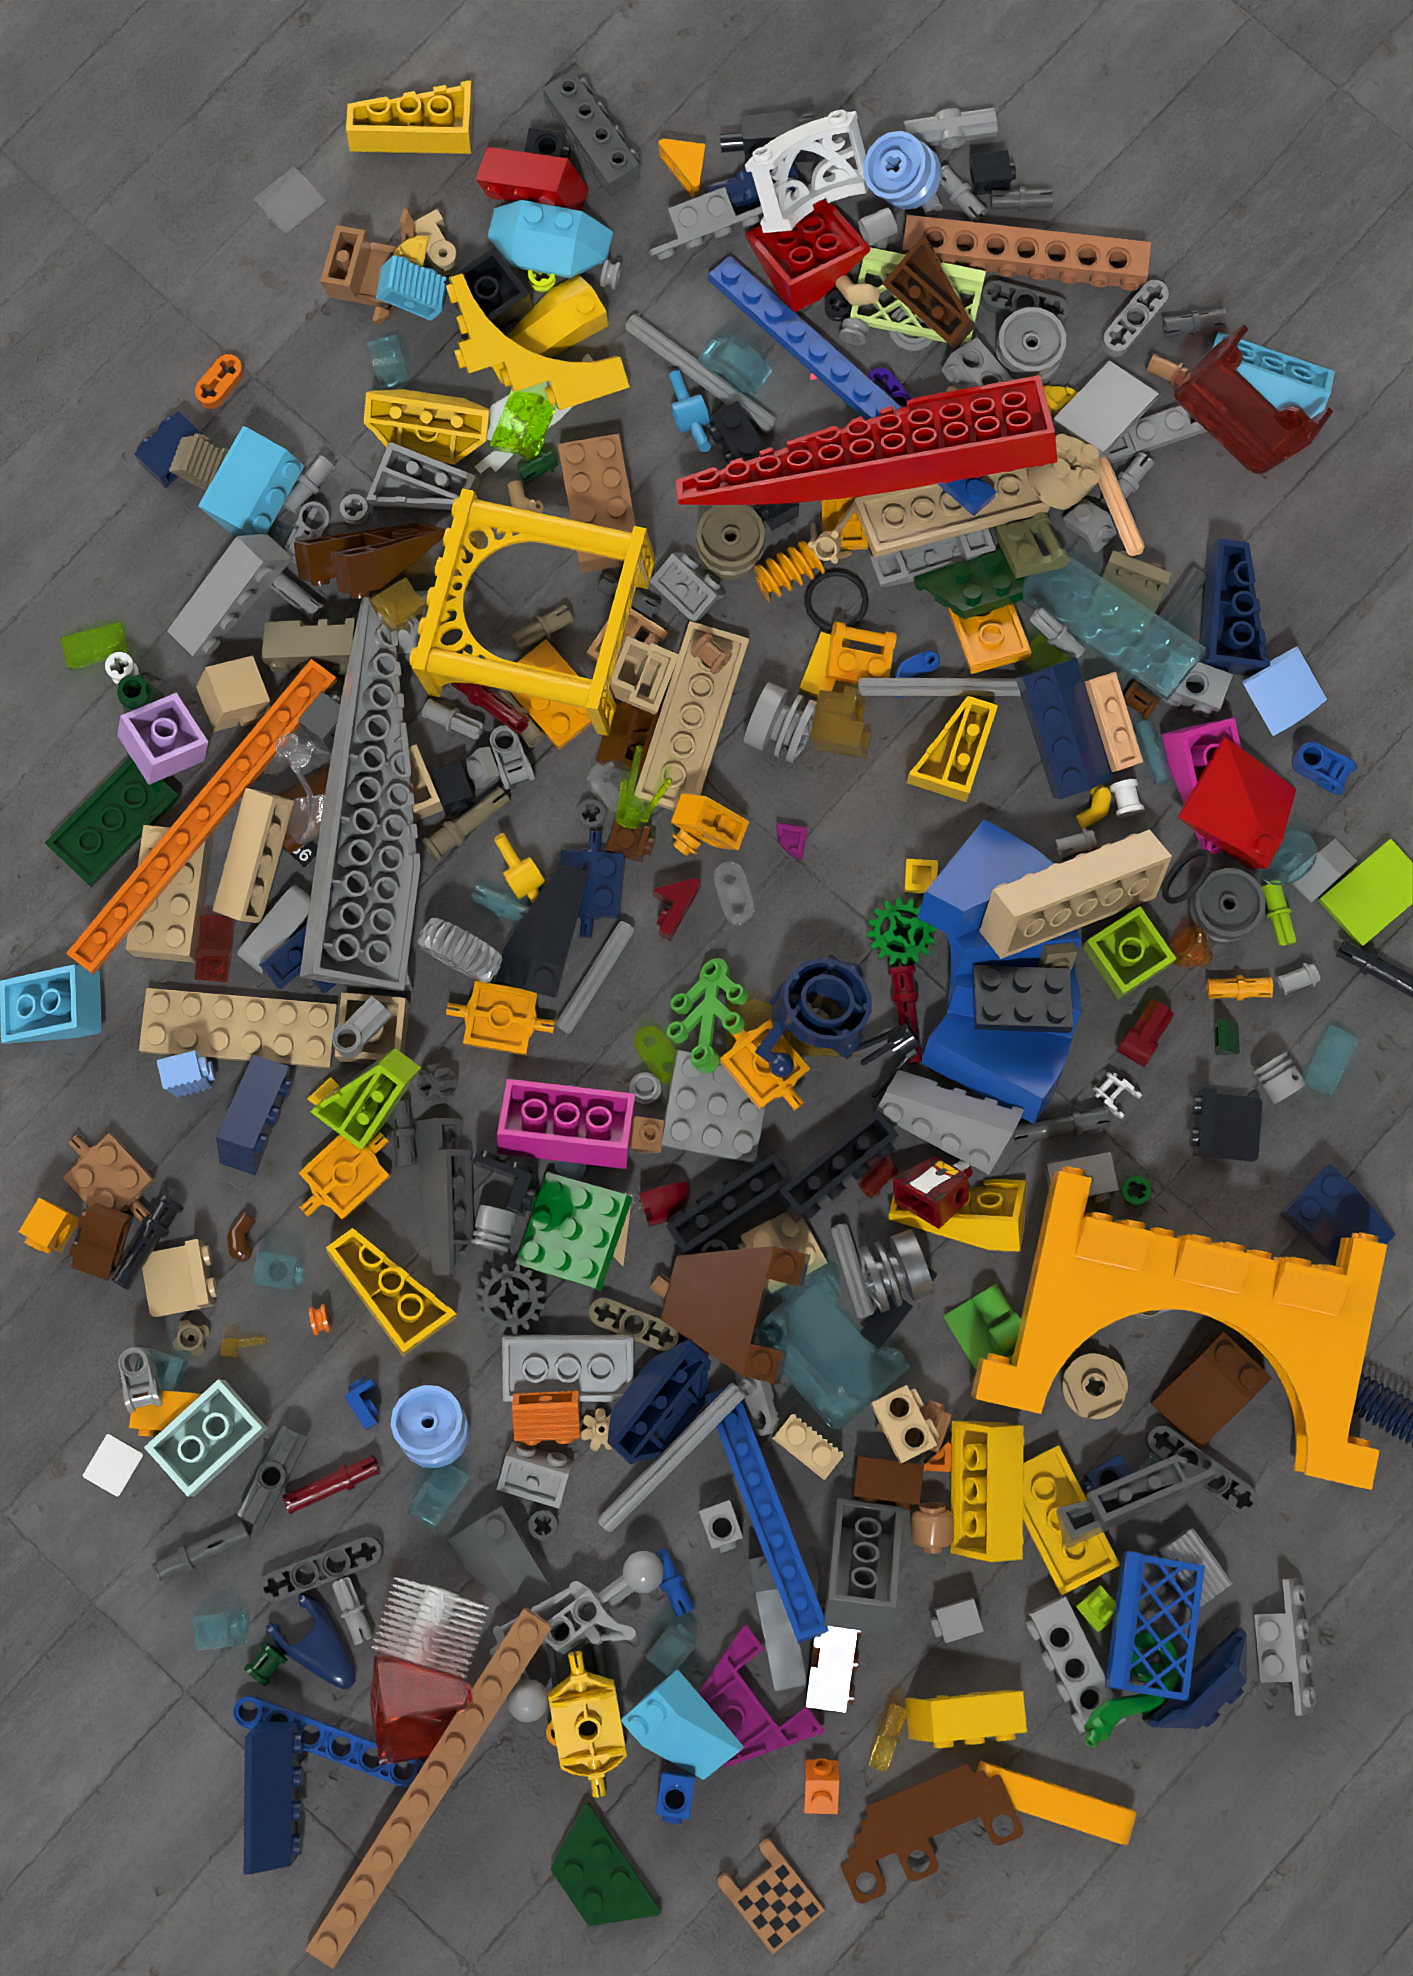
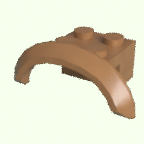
M403 208L400 219L402 242L415 236L414 222L408 210ZM336 225L320 280L328 297L378 306L375 308L372 321L376 325L385 323L398 311L399 307L377 299L376 291L379 284L380 269L393 256L397 247L371 242L365 230Z

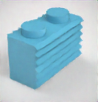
M392 256L382 265L376 291L377 299L430 321L443 311L446 291L444 281L447 280L446 277H442L434 269L414 265L408 258L402 256Z

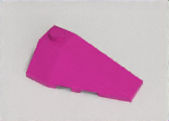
M1235 718L1188 726L1162 734L1168 765L1184 804L1223 737H1227L1241 748ZM1195 831L1201 849L1208 850L1212 855L1224 852Z

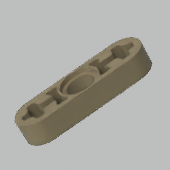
M599 1298L590 1306V1319L600 1328L618 1335H634L635 1342L661 1352H665L678 1344V1331L659 1318L609 1298ZM604 1304L610 1305L609 1311L616 1315H619V1309L625 1310L626 1312L622 1315L619 1322V1329L612 1327L616 1322L613 1319L605 1318L604 1322H600L598 1320L599 1315L595 1313L596 1308H603ZM636 1315L643 1320L644 1327L640 1333L630 1334L626 1331L625 1321L628 1317ZM649 1321L656 1323L653 1327L656 1331L663 1332L665 1328H669L670 1336L674 1337L672 1343L666 1342L664 1346H660L659 1338L650 1335L649 1341L642 1339L648 1332Z

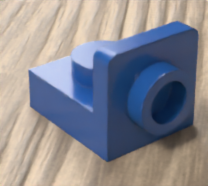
M362 1377L348 1387L350 1392L344 1397L364 1429L370 1430L379 1424L375 1416L380 1413L371 1398L368 1397L364 1400L362 1395L378 1386L373 1378L367 1381L365 1377Z

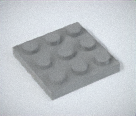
M678 1050L676 1051L664 1117L662 1147L751 1164L757 1157L765 1107L759 1110L720 1062L713 1072L702 1074L692 1065L691 1053Z

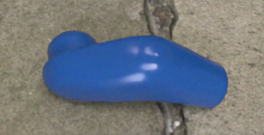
M925 651L908 658L897 667L894 678H915L934 671L940 665V657L934 651Z

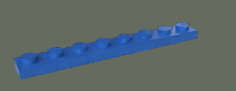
M727 1387L704 1395L708 1406ZM741 1401L716 1428L799 1644L830 1631L828 1626H824L823 1612Z

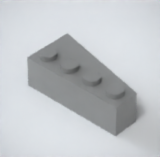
M268 534L236 536L167 632L192 656L212 654L219 647L221 639L293 558Z

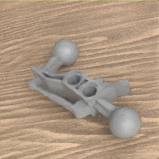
M638 1551L631 1554L625 1561L623 1575L598 1594L583 1583L573 1581L569 1588L532 1607L531 1611L540 1615L573 1596L576 1599L548 1620L553 1626L542 1643H548L557 1652L565 1654L586 1637H588L591 1643L600 1645L603 1641L607 1640L612 1642L621 1640L636 1641L639 1638L638 1630L619 1623L609 1610L634 1591L637 1593H649L655 1590L661 1584L664 1576V1566L661 1559L652 1552ZM589 1604H595L597 1609L595 1617L590 1621H585L583 1617L584 1608ZM517 1618L501 1627H494L493 1634L497 1645L489 1650L491 1656H494L507 1635L506 1631L511 1629ZM567 1624L570 1629L569 1636L566 1640L559 1641L556 1637L557 1629L560 1625ZM603 1626L614 1631L608 1634H601L598 1628ZM524 1670L507 1696L509 1712L518 1721L529 1723L543 1716L548 1707L549 1699L546 1689L538 1681L529 1679L526 1670Z

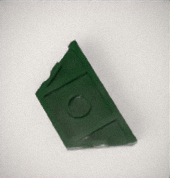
M998 549L970 560L961 561L914 577V585L920 592L925 589L933 594L936 602L944 607L951 608L953 613L965 620L1022 601L1025 576L1015 578L1002 549Z
M589 1802L584 1804L550 1870L588 1926L658 1916L662 1913V1910Z

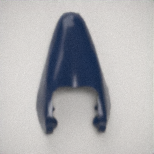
M301 1593L298 1596L299 1605L302 1608H306L309 1614L315 1618V1625L312 1631L294 1645H291L286 1636L282 1634L281 1627L278 1624L270 1622L266 1625L268 1632L278 1649L319 1678L341 1689L352 1687L356 1681L355 1670L329 1611L316 1598Z

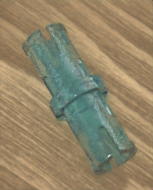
M1149 719L1137 723V725H1134V730L1141 745L1142 759L1146 760L1153 785L1169 782L1173 779L1164 754L1166 751L1165 747L1160 743L1154 721Z
M478 883L474 890L486 897L473 892L470 898L471 902L495 911L496 916L500 918L505 916L518 923H521L524 918L521 913L526 915L530 907L511 899L512 896L510 894L504 893L502 895L483 886L481 883Z

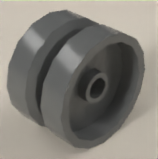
M1224 868L1212 872L1203 885L1191 896L1188 916L1193 929L1201 938L1212 944L1230 945L1240 942L1258 926L1265 913L1266 899L1261 885L1252 875L1240 869ZM1223 903H1224V905H1225L1226 908H1231V910L1225 909L1224 906H1223Z

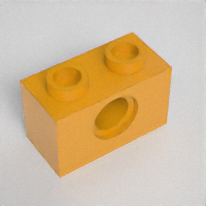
M38 1198L21 1226L19 1233L27 1237L24 1241L26 1244L41 1252L50 1254L51 1250L62 1253L78 1226L79 1218L54 1203Z

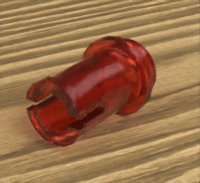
M884 1158L866 1177L862 1176L860 1178L861 1182L858 1184V1187L868 1198L878 1197L880 1195L879 1191L899 1171L889 1160Z

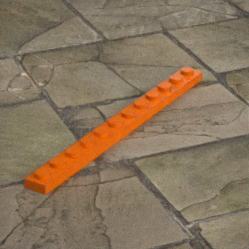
M312 659L306 664L67 951L66 954L92 975L98 971L243 796L245 788H249L301 726L298 720L322 691L327 694L335 685L337 679L334 675Z

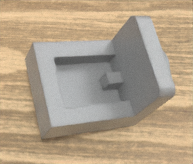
M1085 498L1063 518L1065 526L1086 539L1090 550L1095 553L1108 544L1117 533L1110 514Z

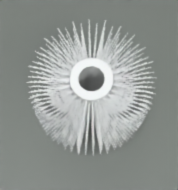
M394 1577L399 1582L425 1591L423 1593L406 1586L392 1585L399 1588V1590L406 1591V1593L418 1595V1598L411 1595L408 1596V1594H400V1592H392L393 1595L399 1596V1598L410 1600V1603H405L403 1600H394V1598L392 1602L414 1610L410 1611L408 1609L405 1610V1608L392 1606V1610L406 1614V1617L399 1616L397 1613H385V1615L399 1620L396 1622L394 1620L391 1621V1619L385 1620L384 1618L382 1621L392 1624L391 1626L395 1625L399 1629L396 1630L394 1627L382 1626V1629L385 1628V1631L388 1630L392 1634L395 1633V1636H390V1634L386 1633L385 1638H388L387 1641L384 1642V1640L380 1639L378 1643H381L380 1645L384 1644V1646L388 1645L389 1649L379 1647L377 1651L381 1650V1653L384 1652L383 1654L391 1655L390 1657L395 1656L394 1658L402 1659L401 1661L420 1668L438 1670L442 1673L445 1672L447 1675H456L458 1677L460 1672L456 1673V1670H453L455 1668L462 1670L463 1666H460V1664L456 1665L453 1662L460 1661V1663H465L466 1659L463 1660L460 1656L456 1657L452 1653L468 1657L469 1653L466 1654L467 1651L459 1650V1647L469 1649V1645L466 1646L465 1643H459V1641L455 1640L462 1639L464 1642L475 1643L476 1640L462 1636L463 1633H468L470 1636H479L476 1632L462 1628L461 1625L468 1628L474 1627V1629H479V1626L457 1618L461 1617L463 1619L466 1618V1620L480 1621L482 1623L481 1619L464 1613L467 1611L472 1614L485 1616V1613L482 1614V1612L462 1604L460 1605V1603L488 1609V1607L470 1599L458 1597V1594L431 1585L424 1586V1584L421 1585L414 1581L411 1582ZM454 1608H457L461 1611L464 1610V1612L454 1610Z

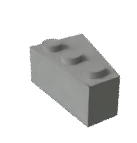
M389 442L366 500L373 507L452 511L455 498L460 497L462 488L472 490L477 494L481 482L473 474Z

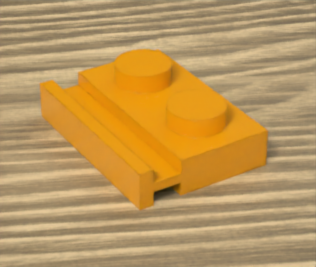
M858 497L821 501L822 532L833 531L854 502V499ZM855 511L839 534L842 541L840 550L868 549V541Z

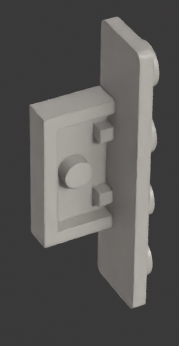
M723 187L668 208L667 213L677 239L650 249L648 251L649 257L657 256L660 261L675 255L674 249L686 245L688 250L703 244V238L714 234L715 239L732 233L731 227L742 223L744 228L761 221L759 216L764 214L762 206L735 216L727 191Z
M1298 1577L1283 1579L1286 1613L1254 1614L1260 1682H1292L1296 1716H1304L1313 1713L1316 1694L1314 1688L1311 1687L1309 1674L1312 1672L1313 1663L1310 1653H1307L1306 1639L1309 1637V1624L1304 1619L1303 1612L1306 1592Z

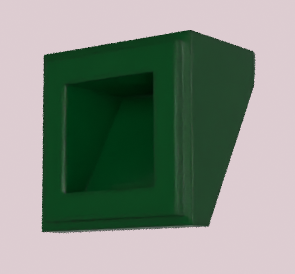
M1219 1019L1214 1024L1216 1055H1237L1240 1053L1239 1026L1236 1022L1228 1019Z

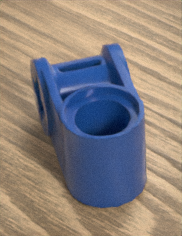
M1317 742L1304 744L1292 758V767L1295 772L1336 795H1343L1345 782L1350 773L1355 772L1357 764L1350 758L1337 754ZM1309 753L1313 755L1316 764H1307L1303 754Z

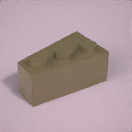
M346 618L344 625H329L330 621L328 619L318 620V625H302L303 622L301 620L265 622L262 660L266 667H270L272 671L288 672L289 668L302 670L312 659L327 671H332L335 675L346 676L357 624L355 618Z

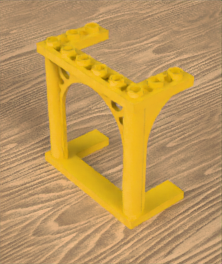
M462 488L460 497L455 498L452 505V517H454L452 526L447 528L444 534L443 545L445 546L443 558L439 557L436 562V583L434 587H430L427 594L426 603L429 608L426 617H422L419 623L418 635L420 640L418 647H413L411 651L410 665L427 694L441 698L445 684L472 683L586 708L596 733L609 736L617 707L609 689L636 588H649L656 561L647 529L634 526L632 533L492 503L479 500L474 491ZM492 529H497V534L505 533V536L501 540H495ZM487 536L488 545L485 549H482L485 537ZM537 542L624 561L593 679L501 659L485 650L475 640L466 623L464 597L473 573L488 556L512 544ZM466 549L473 554V559L468 564L463 563V559H467ZM457 583L462 584L460 590H455ZM450 611L457 612L454 621L446 622L451 616ZM452 629H460L462 631V637L457 643L448 646L442 644V637L447 631ZM466 645L472 646V654H468L463 650Z

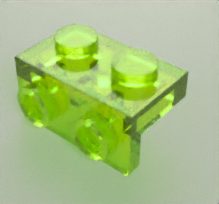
M511 390L489 446L495 451L519 454L526 461L535 458L542 447L546 432L552 422L555 407L553 405L550 406L549 402L541 394L522 391L513 392Z

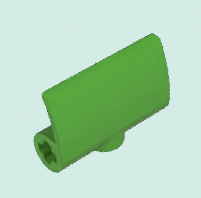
M997 1284L944 1315L945 1321L975 1370H977L979 1357L987 1359L988 1353L1010 1358L1009 1364L1012 1363L1021 1319L1016 1312L1014 1313Z

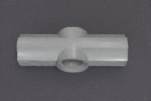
M948 108L939 111L934 117L903 122L904 132L914 135L927 146L940 145L942 149L958 148L965 144L966 141L996 137L998 133L997 117L994 108L961 112V110L956 108Z

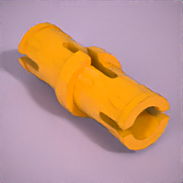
M1236 975L1235 978L1206 979L1207 999L1235 998L1236 1001H1243L1244 998H1272L1273 996L1272 977L1244 978L1243 975Z

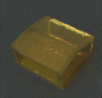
M407 577L368 600L379 619L390 632H393L421 614L425 606V602L414 591Z

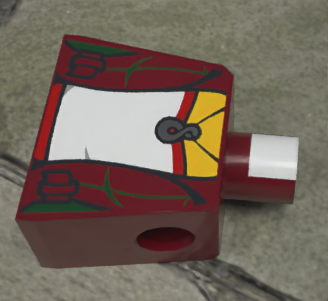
M932 1157L892 1178L895 1203L939 1229L968 1202V1178L972 1176V1169L968 1163L962 1160L951 1166L937 1157Z

